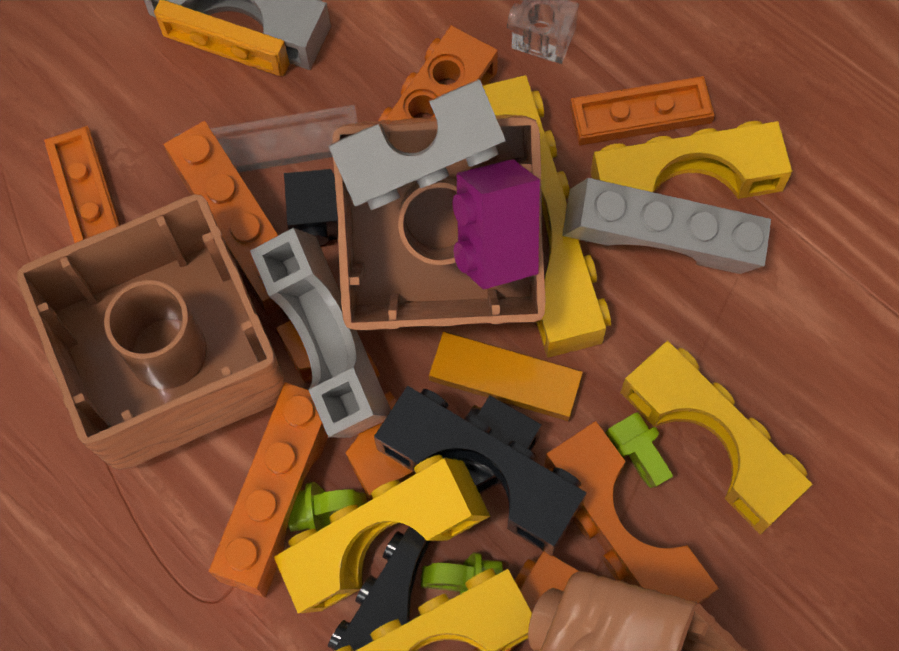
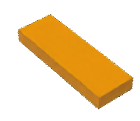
M159 0L154 10L163 37L280 77L285 75L290 62L284 40L165 0Z
M443 332L429 373V381L486 398L490 395L510 405L569 421L583 372Z

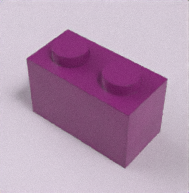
M514 159L457 173V194L453 197V211L458 221V242L454 245V258L459 270L462 273H466L483 290L539 274L540 179Z

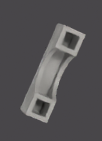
M144 0L149 15L155 17L154 10L159 0ZM165 0L207 15L225 11L248 15L263 27V34L284 40L290 64L307 70H311L331 28L327 3L321 0Z
M587 178L569 190L562 236L607 246L641 245L667 249L693 258L696 261V265L742 274L765 266L771 219Z
M292 228L250 250L269 297L289 317L304 344L312 370V384L308 390L328 437L351 438L384 422L391 409L357 330L347 328L343 321L341 293L317 237Z

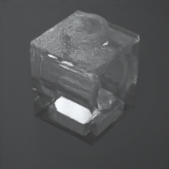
M523 0L521 4L514 3L507 21V29L512 30V49L562 64L576 30L579 4L569 0ZM535 23H544V24H547L548 26H547V27H536V26H534L533 24H535Z

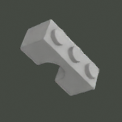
M480 79L429 100L437 119L438 129L433 142L420 152L407 153L395 148L389 142L381 123L370 126L328 146L355 207L367 202L371 210L400 198L397 188L416 180L419 188H424L448 177L449 173L446 167L466 158L469 167L499 154L495 145L506 140Z

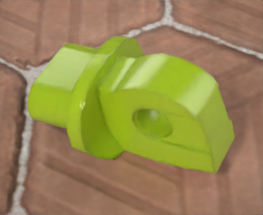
M639 412L618 422L605 432L621 456L625 457L628 455L638 474L648 487H657L673 477L665 461L652 443L659 435L657 427L649 429Z
M307 483L305 490H300L288 522L291 532L306 529H316L319 531L330 524L329 517L336 511L350 505L360 507L367 503L366 494L356 492L353 489L325 492L317 483Z
M473 552L463 565L432 563V565L422 567L421 588L460 591V594L468 590L465 583L477 574L493 568L496 575L501 573L503 570L502 562L482 560L480 553Z

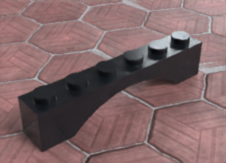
M490 395L482 408L474 405L468 415H472L487 424L492 429L490 435L506 445L510 441H515L532 451L540 438L542 426L540 423ZM464 461L479 494L501 484L484 467ZM410 526L405 534L399 531L394 534L382 556L388 562L378 578L370 575L365 581L355 602L361 605L350 623L343 620L338 625L328 643L329 648L336 651L344 646L351 645L353 650L356 651L373 641L370 634L380 626L399 619L401 625L410 622L411 595L417 571L432 541H427Z

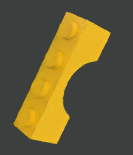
M749 121L734 129L717 131L713 128L699 130L691 136L674 139L669 136H659L650 139L644 144L632 146L620 143L611 144L600 151L594 152L590 173L592 179L655 192L663 182L674 176L684 173H700L718 179L733 192L737 199L782 192L792 173L779 122L762 124L761 121Z
M667 340L625 378L620 393L654 427L669 422H690L706 428L722 442L729 455L732 471L730 485L724 499L761 535L813 485L806 478L807 471L795 457L790 454L783 455L770 442V434L760 422L754 418L747 419L733 406L735 404L733 397L722 385L716 382L711 384L698 371L699 365L688 351L683 348L676 349Z
M442 455L430 457L414 467L416 474L401 483L399 480L390 481L371 492L373 499L360 507L350 505L333 513L329 517L331 524L321 530L309 529L292 537L288 541L290 548L274 556V559L297 613L321 612L359 591L363 586L362 567L366 552L372 541L383 530L398 523L408 525L427 541H448L490 517L464 461L443 458Z
M493 568L469 579L465 583L468 590L450 600L446 594H441L427 601L418 608L421 616L401 625L399 619L380 626L370 634L373 641L356 651H418L430 643L442 640L465 642L478 648L480 651H506L528 639L532 612L510 571L506 569L496 575ZM347 645L336 651L354 650L351 645Z

